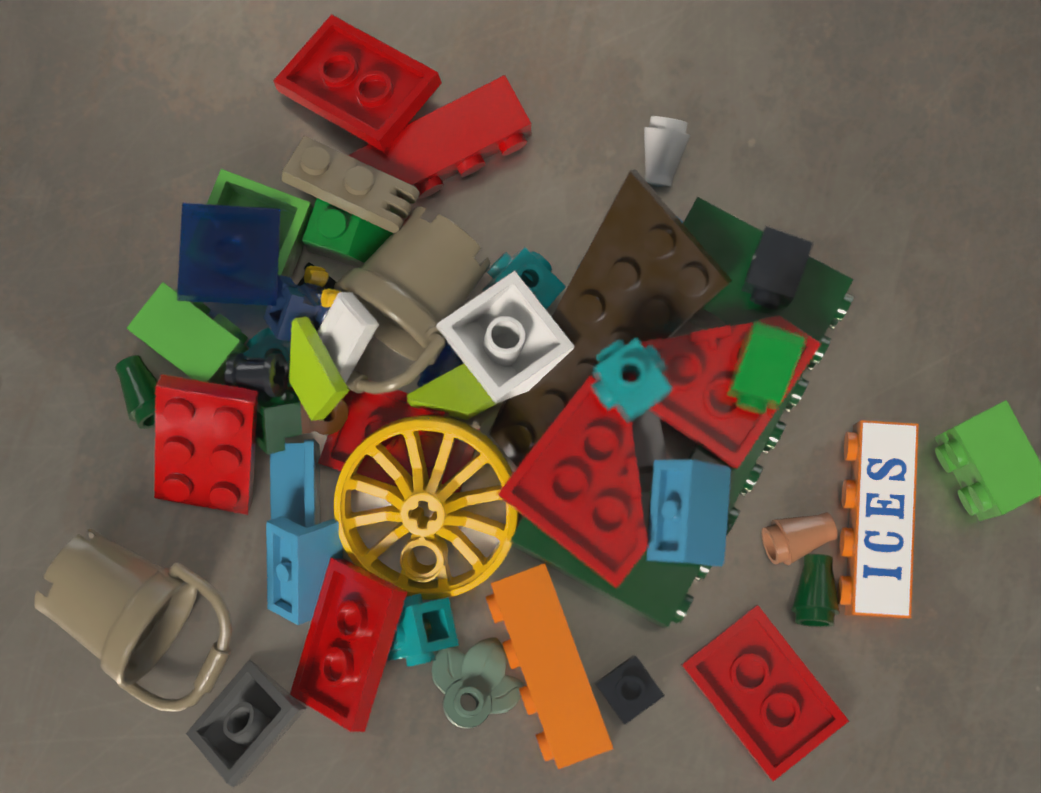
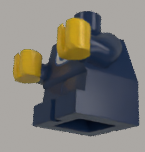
M317 266L306 267L304 283L301 286L296 285L291 277L277 276L263 317L277 339L291 341L292 321L300 317H309L315 330L318 332L338 293L342 292L334 289H325L323 292L317 290L318 286L322 287L327 283L328 272L325 268Z

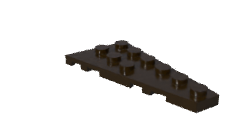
M636 169L629 171L552 315L553 320L574 345L573 350L529 391L509 398L490 433V436L517 467H519L589 376L595 379L593 371L594 367L600 364L596 358L599 353L618 340H622L626 346L636 338L639 342L670 338L732 282L731 278Z

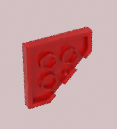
M777 316L761 319L757 323L806 338L784 395V400L821 343L782 317ZM755 322L691 332L688 335L662 340L659 338L640 342L643 348L651 345L660 355L667 367V370L662 375L672 388L669 396L648 410L737 469L779 408V406L775 410L767 408L765 414L755 413L736 406L738 398L727 395L744 337ZM625 372L621 374L622 379L628 383L637 381V378L632 373Z
M589 376L500 489L497 496L613 587L617 588L648 548L641 503L638 466L635 456L632 421L627 424L615 406L610 410L604 407L591 387L596 380Z

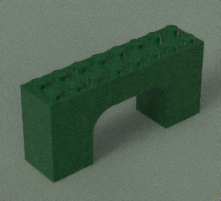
M697 197L683 224L731 278L732 282L694 315L689 322L707 330L729 325L731 327L747 324L761 319L780 316L821 343L737 469L698 443L695 444L687 459L730 467L727 536L741 511L733 505L739 494L745 497L747 492L750 493L764 468L756 463L762 452L768 454L770 449H774L787 425L779 420L784 410L789 413L793 406H797L809 384L808 380L802 378L805 370L812 371L814 366L820 363L832 339L824 334L828 327L833 330L838 321H842L854 299L853 295L847 293L854 279L809 256L795 297L788 307L779 305L778 309H770L753 303L750 300L751 294L743 292L741 289L763 231ZM641 492L644 526L648 544L652 492ZM524 516L510 540L511 546L545 563L547 566L661 628L669 627L671 622L677 624L683 621L694 600V597L687 593L694 579L698 581L704 580L712 567L693 563L647 560L646 550L620 585L615 588Z

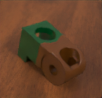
M292 386L287 387L284 395L281 397H269L266 392H258L256 444L266 454L285 451V438L312 433L313 431L322 435L333 434L344 426L348 418L347 404L341 399L325 419L311 421Z

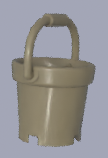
M414 208L398 232L393 233L360 268L350 269L334 285V290L352 292L379 323L373 334L374 337L394 351L414 361L405 372L390 380L377 382L368 380L367 376L353 369L346 385L348 389L356 393L365 391L379 394L395 391L411 383L428 365L435 364L446 346V339L436 327L437 323L464 306L480 279L490 268L491 262L488 257L480 264L474 258L481 249L478 243L463 229L439 213L430 223L420 218L427 208Z
M92 528L87 529L90 540L85 539L79 534L76 535L58 553L45 572L43 578L51 582L53 586L49 591L48 597L39 591L36 592L34 608L53 620L101 660V669L114 679L122 689L143 703L161 711H182L196 705L205 693H210L213 690L231 654L229 647L233 633L231 617L221 594L205 579L180 563H175L172 567L162 568L107 539ZM199 590L211 602L218 615L220 628L218 641L212 645L194 682L195 688L192 692L180 699L161 698L150 693L136 682L156 665L174 642L191 613L197 598V591Z

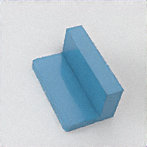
M304 439V443H285V451L270 454L271 519L283 516L305 528L321 523L320 465L318 464L320 444L314 439Z
M654 460L647 560L720 567L724 565L731 477L730 467L696 460Z
M283 516L266 521L267 609L296 625H301L312 620L330 558L343 559V545L339 538V522L331 519L305 528Z

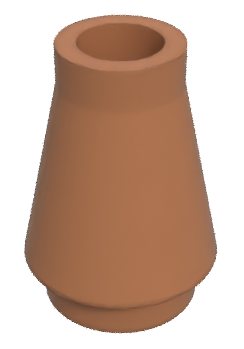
M828 512L812 516L773 519L770 526L762 529L763 545L773 564L783 562L786 565H790L823 544L837 539V528L832 516Z

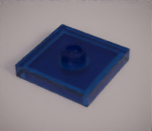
M182 203L177 301L276 306L280 209Z

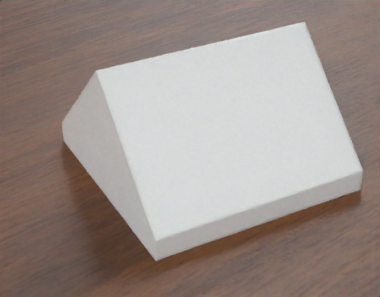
M515 271L436 325L443 337L495 403L529 391L574 348L572 342Z

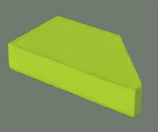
M309 317L295 318L291 326L289 381L310 420L314 421L325 419L349 389Z
M464 363L407 394V401L411 407L420 409L422 406L448 412L449 416L466 420L497 404Z

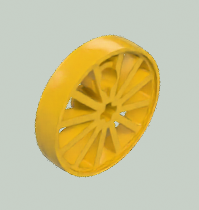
M415 415L393 421L365 438L352 452L341 470L334 494V519L339 522L340 541L355 565L407 591L406 597L421 594L423 600H435L465 593L484 582L501 565L511 548L512 543H510V540L518 526L519 512L506 503V523H502L461 508L502 500L497 496V493L513 474L512 469L500 449L486 435L460 420L440 415ZM422 430L436 431L444 434L430 480L418 431ZM397 434H403L410 457L413 477L382 445V441ZM455 438L461 439L475 448L479 454L442 485L441 482ZM366 455L373 457L390 475L398 487L357 474V469ZM486 463L492 466L501 482V485L452 494ZM352 489L385 499L392 505L352 512L351 491ZM421 501L428 502L429 510L434 511L431 517L424 516V509L418 507ZM384 521L400 522L371 548H367L356 528L357 526ZM458 526H465L496 537L500 541L492 553L485 557ZM411 532L412 536L407 541L400 555L402 570L399 573L382 563L378 557L398 539ZM444 539L450 541L473 566V569L455 577L451 576L447 559L448 546ZM417 546L431 548L436 555L437 562L431 565L419 563L413 548Z

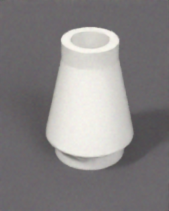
M651 116L649 127H644V180L648 184L672 187L674 174L690 137L686 133L687 122L673 118Z

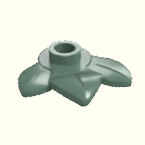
M491 637L478 642L468 650L466 655L455 646L435 652L436 661L432 662L431 669L432 679L435 685L444 693L443 710L448 720L455 726L465 729L477 727L487 719L489 714H502L510 711L521 698L519 688L523 687L524 683L518 678L505 675L507 666L506 653L498 638ZM461 696H472L476 701L475 710L467 711L463 709L460 704Z

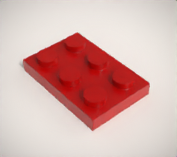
M332 14L273 80L278 92L383 152L442 84L437 71Z
M164 374L160 375L156 384L155 499L245 515L249 514L253 501L258 391Z
M349 389L342 398L348 407V418L340 430L327 436L318 464L341 472L344 464L356 447L377 429L405 417L415 415L443 416L445 412L422 406L420 409L411 407L407 401V394L409 393L398 389L379 394L365 391L356 393ZM422 430L418 431L430 480L444 434L436 431ZM397 434L382 441V445L413 477L410 457L403 434ZM455 439L441 482L442 485L473 459L476 451L475 448L466 442ZM370 455L364 457L357 469V474L398 487L395 481ZM464 483L461 484L452 494L461 492Z
M330 558L289 695L350 732H365L407 591L346 559Z
M755 605L681 664L772 782L849 722L758 605Z

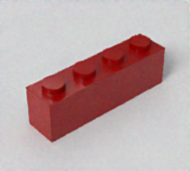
M503 75L407 124L384 152L368 144L348 156L413 185L420 192L419 198H425L443 188L444 184L442 181L459 173L461 177L471 175L483 168L486 164L484 160L500 151L503 156L509 155L527 144L526 138L531 136V122L506 75Z

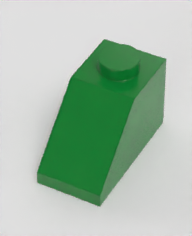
M317 198L302 241L309 252L360 268L393 233Z
M755 322L744 337L727 395L738 398L736 406L751 412L765 414L767 408L775 410L781 405L806 338Z

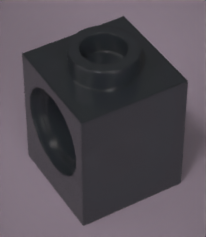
M766 226L759 238L741 291L751 294L750 300L760 306L770 309H778L779 305L788 307L797 292L813 242Z
M632 655L594 683L624 725L665 696L636 655Z

